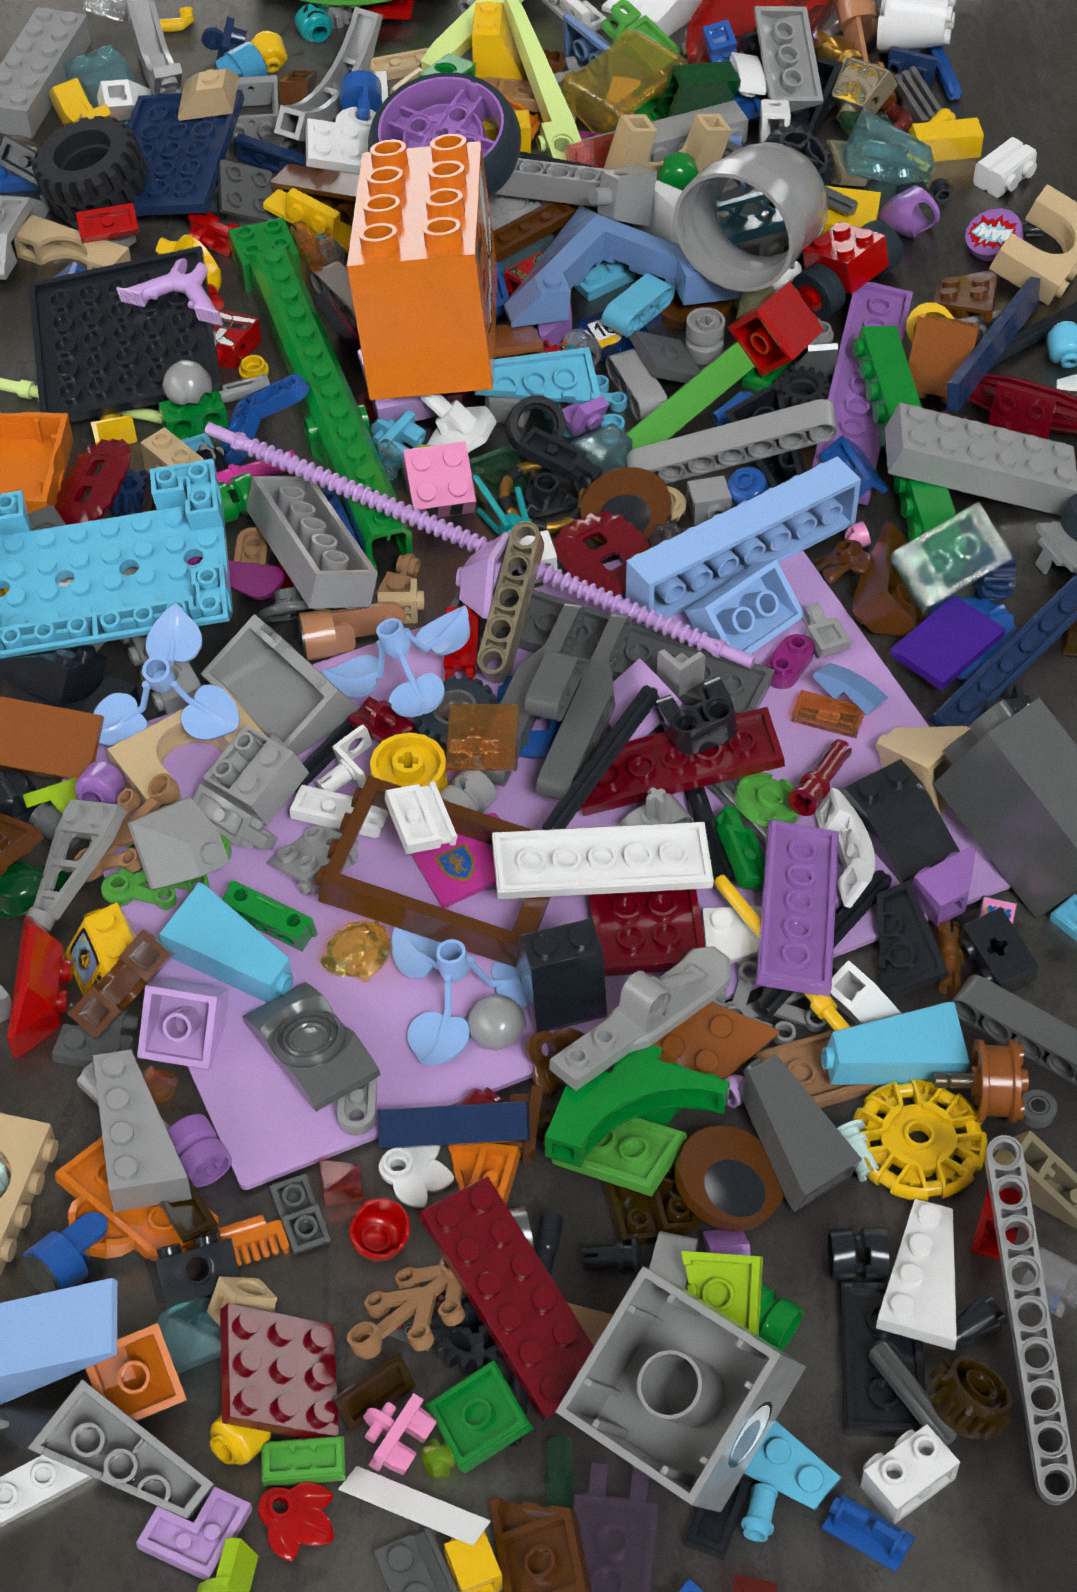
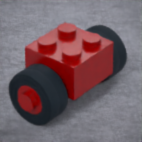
M879 220L870 221L861 228L846 222H839L802 250L805 270L795 276L792 285L800 292L801 298L811 312L820 318L821 321L826 320L842 308L845 303L846 293L853 294L872 278L886 275L901 262L904 253L902 242L891 226Z

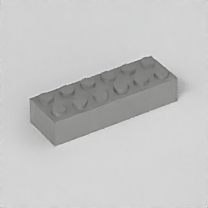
M46 7L36 8L0 64V133L33 138L53 105L48 96L53 86L68 81L91 43L87 15L71 11L53 10Z
M899 403L885 427L888 474L1062 516L1070 499L1077 494V470L1074 447L1071 445L904 403Z
M252 476L246 510L309 609L326 610L327 608L356 609L358 607H371L378 572L318 485L313 484L312 479L305 481L303 476L300 478L297 476Z

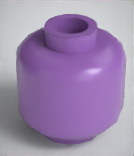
M95 761L84 769L76 781L74 792L78 800L116 804L118 795L125 788V779L121 771L113 764L105 761Z

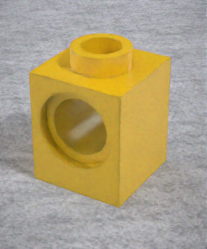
M485 1531L473 1546L453 1537L450 1539V1542L444 1544L445 1560L459 1592L503 1591L502 1573Z

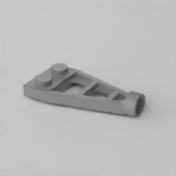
M70 799L55 830L34 906L29 908L26 916H32L50 933L55 921L59 920L113 843L127 814L124 808L117 804ZM75 837L92 839L90 846L78 861L66 860L67 851L72 839ZM59 872H71V876L59 892L54 891Z

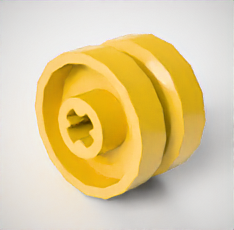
M410 732L396 734L383 740L373 751L370 760L372 777L402 787L417 784L423 787L428 786L429 782L435 781L439 792L448 785L446 776L447 763L444 750L435 740L426 735Z

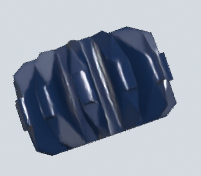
M132 468L126 473L125 481L120 485L119 494L114 497L113 505L108 508L116 517L142 513L143 494L148 476L145 470L136 472Z
M990 546L989 548H982L981 551H977L975 561L972 563L973 572L971 573L973 575L972 585L975 587L976 596L980 597L981 600H990L991 602H999V600H1006L1007 597H1011L1013 588L1016 586L1015 578L1018 575L1015 570L1017 563L1014 561L1013 553L1008 551L1007 548H1000V546Z

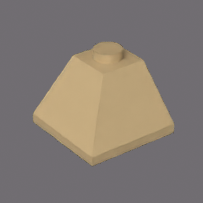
M210 69L186 79L178 112L179 121L233 114L239 80L238 73L229 69Z

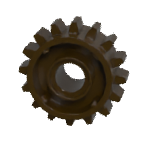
M954 1356L951 1360L945 1357L929 1375L928 1378L932 1382L928 1385V1389L930 1390V1401L935 1412L947 1426L960 1435L971 1439L983 1438L987 1440L990 1436L997 1438L1012 1421L1013 1416L1010 1412L1013 1410L1010 1391L1003 1379L982 1361L968 1356Z

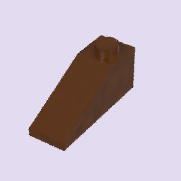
M290 70L280 80V106L297 103L312 93L316 85L317 70Z

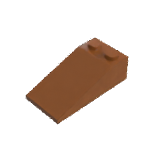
M0 696V770L15 769L25 775L64 780L75 777L78 779L84 769L90 763L95 762L104 716Z

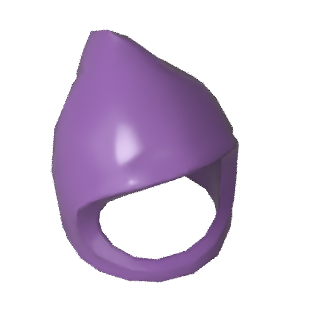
M918 185L893 196L878 212L880 221L891 226L897 234L908 238H915L918 233L938 224L940 220V211L935 200L926 190ZM924 202L931 207L934 213L933 222L925 218L918 203Z

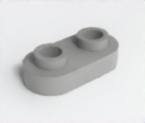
M376 1078L363 1085L362 1089H356L337 1100L338 1124L345 1133L353 1136L363 1135L369 1132L375 1125L377 1105ZM355 1117L363 1118L359 1121H351Z

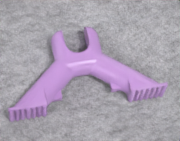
M182 258L175 262L171 271L166 275L125 289L116 288L121 302L145 307L148 300H157L159 296L173 291L186 294L190 300L187 304L188 308L195 309L198 320L223 325L220 312L216 310L202 287V283L208 273L206 265L202 262H199L191 273L185 274L187 260Z

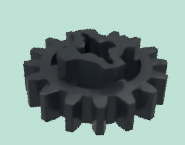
M466 1294L465 1298H462L460 1302L465 1311V1318L461 1323L455 1326H446L440 1316H432V1329H434L432 1333L435 1338L433 1344L437 1345L435 1347L436 1356L438 1358L447 1356V1368L451 1369L458 1363L461 1365L462 1374L466 1375L470 1367H475L477 1371L492 1360H495L498 1364L499 1357L505 1360ZM471 1330H477V1333H471Z

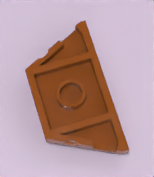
M711 1002L655 1042L654 1045L662 1048L663 1062L678 1063L686 1069L703 1074H715L725 1079L728 1076L734 1075L741 1066L746 1065L756 1056L755 1054L765 1045L777 1038L780 1030Z

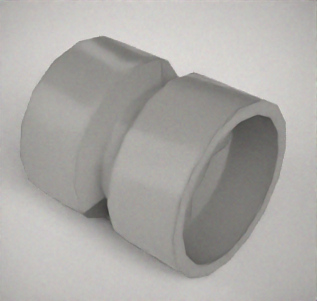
M702 307L693 310L687 316L685 348L696 364L708 365L723 353L725 317L716 309Z
M473 767L464 768L451 781V785H447L439 792L442 800L481 813L497 799V792L493 783L485 774Z

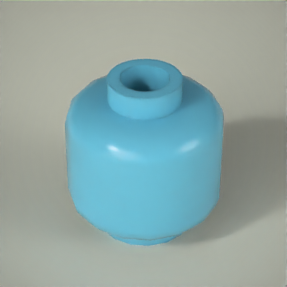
M1072 321L1057 323L1047 334L1049 358L1054 364L1061 365L1064 368L1077 366V324Z

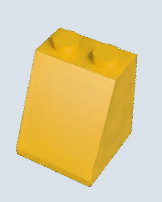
M493 1L475 2L472 29L473 62L476 63L475 77L480 79L497 77L528 80L510 30L503 3Z

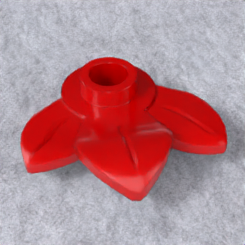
M302 1482L290 1490L283 1487H274L262 1495L257 1507L258 1516L261 1522L268 1527V1545L277 1556L285 1561L292 1562L299 1551L300 1544L323 1546L333 1542L334 1533L331 1521L326 1513L322 1511L332 1501L334 1497L332 1492L320 1484ZM276 1501L284 1503L286 1512L281 1514L275 1512L272 1503Z

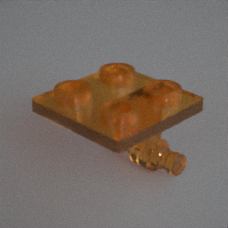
M450 705L446 751L447 770H515L519 720L518 705Z

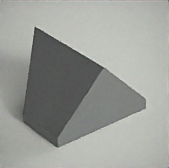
M838 343L808 345L795 358L787 372L794 366L796 370H799L800 366H805L807 371H809L810 367L815 368V373L821 371L824 373L823 377L827 376L829 381H832L838 357Z

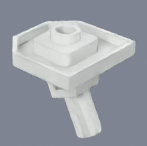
M441 394L420 396L421 400L439 416L436 420L437 428L427 445L436 446L466 441L469 453L486 443L497 423L493 414L486 406L464 407L458 400L450 404Z

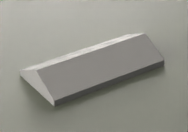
M755 6L753 11L769 99L788 100L791 112L822 104L824 100L807 7Z

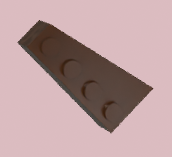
M288 164L269 182L273 193L277 189L288 193L292 188H295L340 212V221L352 227L359 175Z

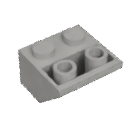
M244 725L204 775L203 779L218 791L258 815L259 818L265 821L264 825L268 826L309 772L293 751Z

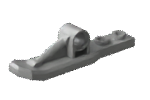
M714 946L694 948L676 966L659 978L655 976L650 977L642 970L635 972L622 987L620 1005L611 1011L605 1021L552 1057L549 1069L577 1091L630 1052L650 1047L711 1003L729 985L730 958Z

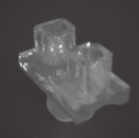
M85 0L83 5L84 10L92 12L95 16L103 15L122 22L127 20L128 15L124 0Z

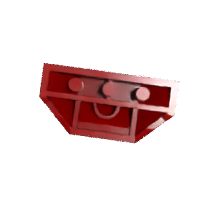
M32 916L24 917L13 1002L7 1032V1041L13 1058H21L59 1029L62 1024L63 1012H68L70 1006V996L66 986L67 982L73 981V961L67 960L64 946Z

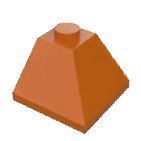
M158 1323L117 1339L116 1356L86 1368L92 1387L134 1421L187 1400Z

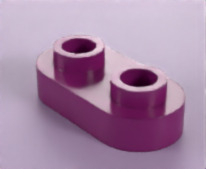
M793 634L784 638L765 665V667L775 670L771 687L787 689L798 681L813 660L814 643L810 638L801 634Z

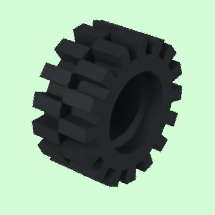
M794 366L790 368L789 372L784 370L781 376L777 377V381H779L789 407L819 399L828 400L830 392L828 377H823L824 373L821 371L815 373V368L810 367L809 371H807L805 366H800L799 370H796ZM796 392H805L809 395H799Z

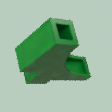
M654 1044L648 1048L630 1052L616 1062L612 1073L602 1072L577 1091L566 1084L545 1135V1157L581 1168L588 1154L600 1140L620 1125L636 1117L661 1110L679 1108L708 1110L724 1114L729 1099L730 1081L723 1080L715 1074H703L686 1069L678 1063L663 1062L662 1048Z

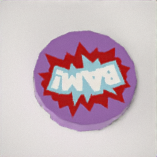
M1002 208L990 209L979 214L970 222L966 229L965 240L973 256L980 260L993 261L1011 233L1023 239V226L1019 216L1014 212Z

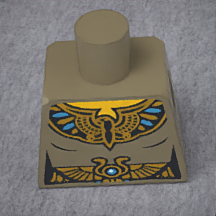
M846 56L832 91V98L840 108L836 120H843L844 123L841 124L849 127L856 115L867 119L873 118L898 85L890 70Z

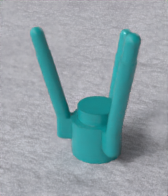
M475 474L473 476L479 489L500 519V526L481 508H478L476 512L499 536L504 532L511 533L512 528L521 521H530L520 487H516L515 492L521 516H517L515 513L505 515L479 475Z

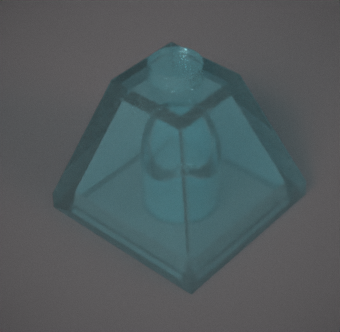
M610 423L589 430L567 443L587 452L586 457L592 461L591 463L603 468L602 476L611 470L627 467L626 456L632 450L633 440L617 425Z
M205 1296L172 1306L160 1312L157 1323L160 1326L176 1372L178 1373L221 1357L220 1326L207 1313L211 1299Z

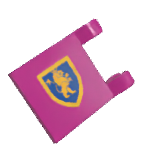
M496 813L488 814L490 816L499 818V816ZM457 834L456 845L450 846L449 843L441 844L440 848L412 854L416 865L442 908L449 907L496 885L493 854L485 842Z

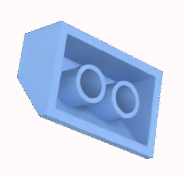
M777 559L754 563L685 610L693 628H699L700 634L708 632V637L726 640L727 645L748 654H752L806 616Z

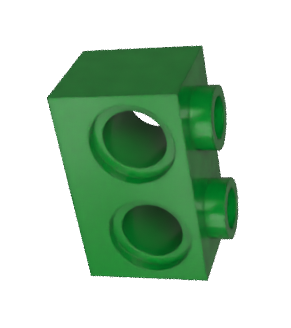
M219 391L205 392L200 397L198 404L187 403L179 405L172 403L170 400L158 403L162 428L165 427L180 440L205 433V428L209 422L225 429L228 427L226 407Z

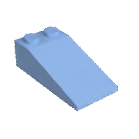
M109 1278L0 1303V1405L117 1355V1280Z

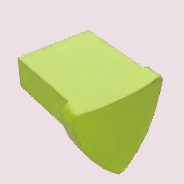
M75 777L24 794L23 798L26 807L28 808L51 800L54 806L63 814L70 799L78 800L74 792L78 779Z
M226 1538L216 1578L201 1582L198 1585L197 1592H250L259 1555L241 1538Z

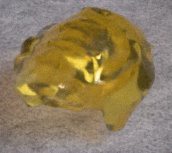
M364 920L352 922L346 925L344 929L335 932L333 939L327 943L326 952L320 961L322 968L335 976H350L358 978L364 983L369 982L371 977L387 963L389 954L393 949L391 936L387 934V927L379 925L378 921L370 922Z

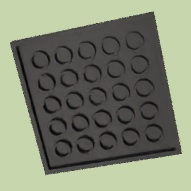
M202 246L28 283L41 413H68L71 423L167 401L169 398L163 392L162 387L165 373L173 364L181 360L199 363L212 378V392L223 390L214 324L198 320L195 309L188 308L187 304L190 300L186 294L173 291L159 296L157 300H148L145 307L121 302L116 289L117 287L125 289L166 275L171 271L175 262L182 258L187 260L185 274H189L199 262L206 265ZM206 276L202 287L210 298L208 278Z

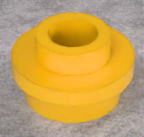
M249 355L241 361L239 375L242 379H249L262 374L268 376V364L261 356Z

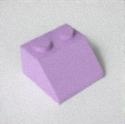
M160 977L145 985L137 1058L209 1070L225 1025L229 989Z

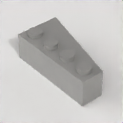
M83 1380L80 1381L28 1447V1449L188 1520L215 1486L214 1483Z

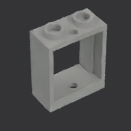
M277 75L239 77L237 90L242 89L245 97L242 107L272 105V114L239 116L231 141H235L239 133L259 140L265 134L281 136L274 133L280 110Z

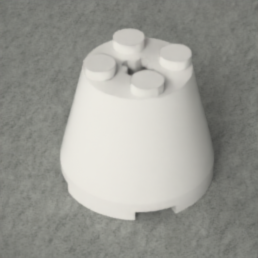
M882 0L878 18L877 50L881 53L889 54L892 46L915 50L950 45L951 32L955 23L953 7L956 5V0Z

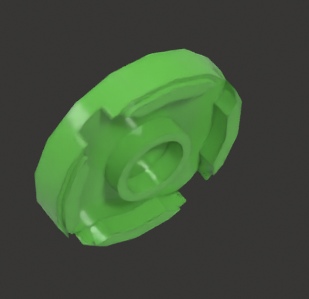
M756 773L744 776L740 780L734 792V802L738 810L747 819L767 828L770 820L794 824L797 822L800 815L795 813L788 803V796L795 789L789 781L782 778L780 782L771 779L772 774Z

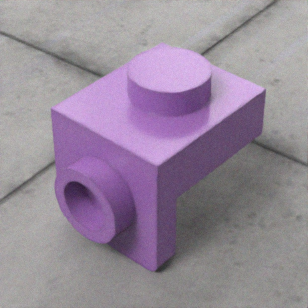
M600 396L584 404L575 403L563 408L566 426L575 437L597 428L604 421L603 416L609 407V403L603 396Z

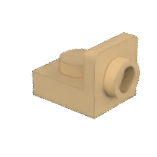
M411 579L410 592H378L377 603L397 602L403 607L405 612L404 624L418 623V610H424V591H418L417 579Z

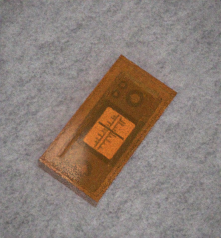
M801 690L792 712L791 722L857 738L865 713L854 703L839 699L835 700L831 697Z

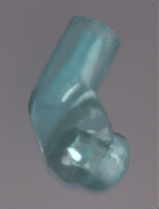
M383 439L378 444V451L384 456L381 462L389 480H393L397 477V471L403 465V452L389 439Z

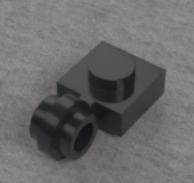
M943 178L934 180L930 188L926 187L924 181L897 185L896 187L897 195L910 187L918 185L938 202L949 200L953 191L951 183ZM918 203L920 209L931 208L927 203Z

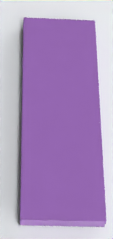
M776 820L769 821L756 985L829 997L832 989L839 831Z

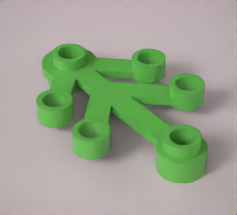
M220 834L228 859L230 860L232 856L230 841L227 837ZM135 845L127 846V849L134 848ZM122 867L119 873L111 874L105 878L101 885V891L104 899L110 904L117 902L119 906H125L134 899L154 904L162 910H169L177 903L174 888L187 890L191 893L196 887L193 885L196 882H203L208 888L210 886L208 876L205 874L198 878L152 890L142 887L148 884L144 870L135 874V872L130 873ZM163 896H171L167 900L160 899Z

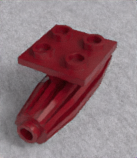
M986 374L968 398V402L990 412L988 425L1034 435L1047 440L1050 432L1077 435V397L1063 390L1014 376Z

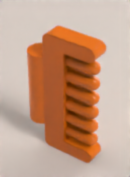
M263 1214L218 1228L220 1237L232 1239L238 1267L242 1265L239 1250L244 1263L249 1264L251 1262L248 1247L254 1261H259L261 1258L257 1247L258 1244L262 1256L268 1258L270 1252L267 1241L273 1255L279 1254L276 1239L283 1254H288L290 1251L282 1222L276 1220L265 1223Z

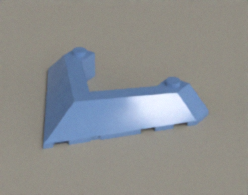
M580 205L504 304V310L511 328L569 320L570 289L573 286L577 287L588 276L589 269L593 265L598 266L603 260L612 264L615 263V260L629 265L630 271L643 276L650 273L664 278L666 283L675 287L683 306L740 298V292L719 286L704 277L688 261L680 245L614 221Z

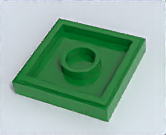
M492 1360L426 1404L431 1416L437 1421L436 1425L455 1462L464 1474L534 1429L495 1360Z

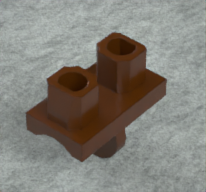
M532 1085L531 1095L510 1094L509 1102H529L530 1141L503 1143V1145L519 1147L520 1153L523 1154V1164L533 1165L537 1135L542 1137V1144L545 1146V1135L556 1109L548 1108L546 1115L540 1116L543 1087Z

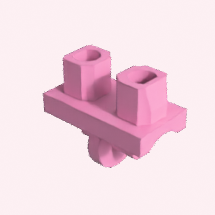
M413 1393L396 1421L391 1418L396 1411V1407L389 1402H386L381 1411L375 1408H369L366 1411L364 1420L370 1428L365 1434V1438L375 1443L380 1434L386 1436L368 1466L379 1472L384 1465L398 1474H405L417 1453L399 1442L400 1438L406 1432L424 1444L437 1423L429 1413L420 1408L424 1399Z

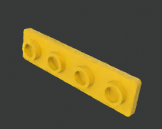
M292 188L288 193L277 189L263 202L265 210L280 218L284 217V220L316 237L321 235L324 239L323 235H326L325 233L330 234L335 241L326 242H330L331 245L333 244L349 254L348 246L350 245L352 227L340 221V212L295 188Z

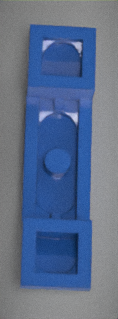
M728 19L702 27L710 62L729 61L731 52L738 53L736 50L737 41ZM737 89L733 100L736 101L744 112L748 122L760 119L761 101L758 94L755 97H747L740 94Z

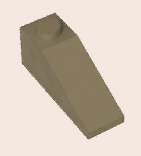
M1031 1130L1014 1136L1013 1138L1021 1144L1023 1149L1028 1184L1031 1186V1203L1077 1229V1174ZM999 1149L994 1156V1160L1001 1165H1010L1015 1161L1014 1155L1006 1149Z

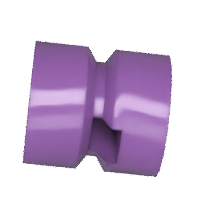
M194 1114L177 1121L168 1129L167 1132L183 1168L195 1187L207 1186L217 1181L230 1168L232 1163L231 1156L225 1146L217 1139L215 1130L204 1115Z

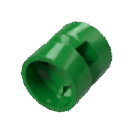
M248 472L231 478L228 485L225 482L219 483L225 524L238 520L240 513L244 516L249 515L246 508L252 476Z
M762 1283L759 1337L782 1351L797 1331L805 1309L786 1297L776 1300L774 1290Z

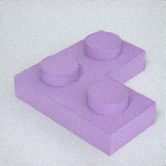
M214 1487L194 1523L157 1506L136 1542L139 1550L203 1580L215 1578L225 1539L238 1537L252 1512L251 1503Z

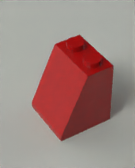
M790 281L773 290L727 327L761 376L795 359L824 331L817 316L811 312L801 298L800 292Z

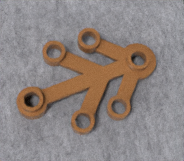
M161 773L150 781L147 791L150 798L130 818V812L140 805L141 796L132 788H126L120 792L117 797V804L124 808L127 814L113 843L85 882H91L99 878L104 870L124 867L130 873H134L142 867L138 852L134 848L127 849L123 854H111L118 847L135 845L127 822L155 811L161 804L170 805L178 799L180 795L179 785L167 773ZM88 848L81 850L73 861H78Z
M443 1257L439 1265L417 1269L407 1267L400 1270L395 1276V1282L399 1291L387 1293L376 1291L366 1297L364 1305L372 1318L385 1316L391 1307H400L377 1325L373 1322H362L355 1325L348 1332L347 1341L356 1356L362 1359H371L377 1356L382 1349V1340L414 1314L413 1326L407 1333V1338L415 1351H424L431 1347L435 1340L430 1329L435 1300L445 1289V1301L438 1308V1313L446 1326H455L463 1321L465 1311L460 1303L463 1289ZM431 1281L428 1285L420 1287L422 1282Z

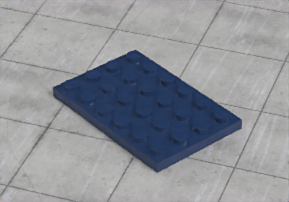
M242 89L236 92L233 114L182 121L178 119L182 93L138 96L128 126L133 131L146 160L148 175L146 183L143 184V190L139 195H135V200L132 202L136 216L207 213L218 180L219 161L225 159L245 99Z

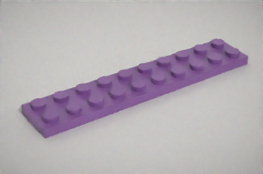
M867 282L852 294L828 400L834 404L838 433L832 440L817 444L812 469L818 464L823 463L819 455L840 436L844 435L862 449L876 470L881 447L878 425L873 421L871 402L866 398L864 379H861L859 375L858 359L853 355V341L855 338H858L862 326H896L902 343L913 295L912 291ZM872 488L858 499L859 504L868 505Z

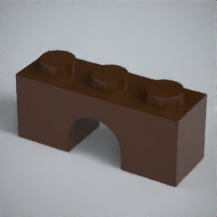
M143 929L118 957L119 960L95 986L89 989L68 1015L95 1039L101 1038L145 989V985L155 978L175 953L149 930Z

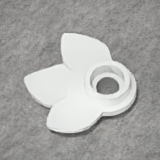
M440 1146L393 1148L383 1155L379 1162L380 1175L384 1181L393 1185L395 1196L402 1203L414 1208H424L428 1200L427 1192L435 1193L442 1191L454 1182V1176L451 1171L436 1160ZM395 1166H402L405 1168L401 1171L392 1170Z

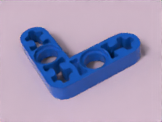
M296 373L248 394L235 406L227 429L235 433L242 432L246 434V437L253 440L262 418L301 401L307 395L310 385L300 374ZM222 441L221 447L226 452L222 460L227 465H239L248 456L247 451L234 450L230 447V444Z

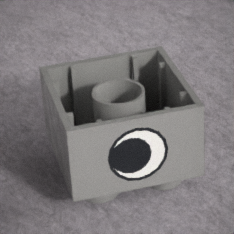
M643 1266L557 1408L556 1413L690 1505L721 1512L806 1369V1366L672 1280Z

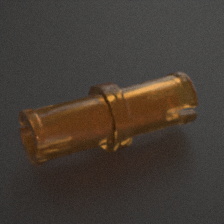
M304 221L293 223L297 232L291 226L290 234L297 243L296 248L299 254L305 258L311 271H322L323 268L319 260L324 267L327 265V260L319 249L320 243L318 239L312 236Z
M943 921L937 926L940 953L951 977L939 981V991L946 994L947 986H949V995H954L962 987L961 965L964 963V952L960 950L961 926L954 921L953 930H950V921Z

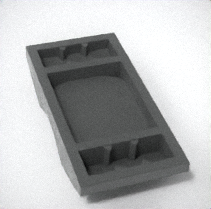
M306 982L288 991L285 995H281L242 1016L246 1026L315 1112L381 1076L379 1068L356 1033L339 1020L324 995Z

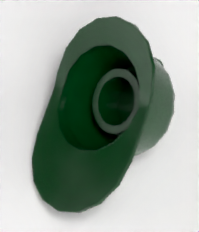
M14 862L0 876V917L16 918L27 914L29 908L34 906L45 866L33 867L28 863ZM64 871L59 872L54 891L59 892L68 880L69 876Z

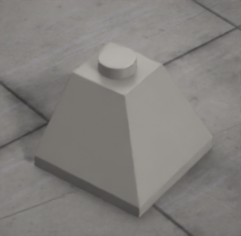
M186 797L127 822L150 889H157L198 878L230 864L219 830L191 797Z

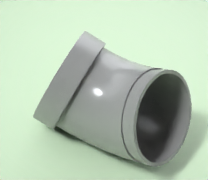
M772 142L756 143L742 147L722 160L705 167L682 191L674 211V229L678 243L692 266L713 283L741 292L765 289L776 283L795 260L803 256L802 250L809 246L816 238L820 237L826 223L828 210L825 186L814 164L801 152L791 147ZM729 178L743 181L755 187L775 205L787 229L789 251L774 256H758L745 252L728 239L720 225L718 208L721 193Z

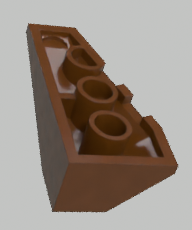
M888 521L884 524L871 554L872 562L870 569L866 574H862L854 592L852 613L855 619L860 624H865L872 633L905 637L922 623L926 616L924 608L920 605L917 606L916 596L921 593L919 585L914 583L911 572L915 570L910 542Z

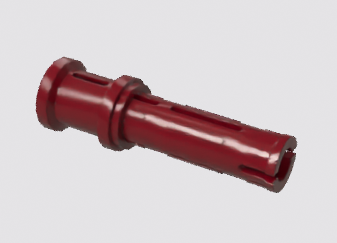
M841 739L833 741L814 770L802 776L799 787L793 789L788 796L789 806L795 813L802 816H811L816 812L819 807V800L824 799L830 791L831 780L852 753L851 747L845 751L847 746H849L848 742Z

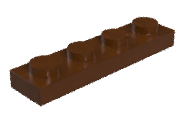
M549 201L493 231L497 262L564 227L576 210L565 203Z

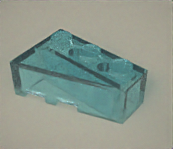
M864 108L843 150V158L848 175L898 185L924 181L927 186L936 168L931 146Z

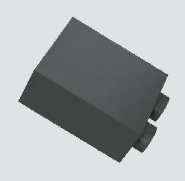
M1040 697L1016 714L1004 699L969 725L971 727L970 730L958 737L942 751L953 766L937 779L933 785L1033 916L1038 919L1077 891V745Z

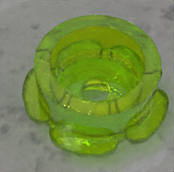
M432 1439L431 1445L421 1448V1458L429 1477L432 1480L442 1476L446 1479L449 1478L450 1468L455 1467V1461L448 1444L440 1445L436 1439Z

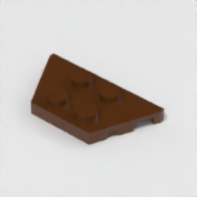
M992 270L939 280L937 281L933 303L944 306L951 315L956 317L968 318L969 312L982 314L983 321L992 322L998 274Z
M500 1498L488 1500L504 1592H592L576 1512L571 1508L560 1506L546 1508L541 1507L537 1503L530 1502L516 1504L504 1502Z

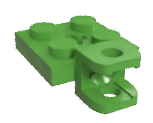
M620 0L615 3L610 9L612 15L601 23L602 29L613 39L612 43L632 60L649 79L678 60L683 53L648 16L644 15L640 18L642 14L627 0ZM621 9H624L628 14L623 13ZM611 24L616 25L617 29L613 28Z

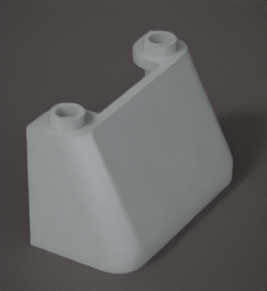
M255 614L201 673L210 682L209 685L220 688L225 687L256 725L268 735V738L293 751L296 756L334 732L352 713L360 709Z

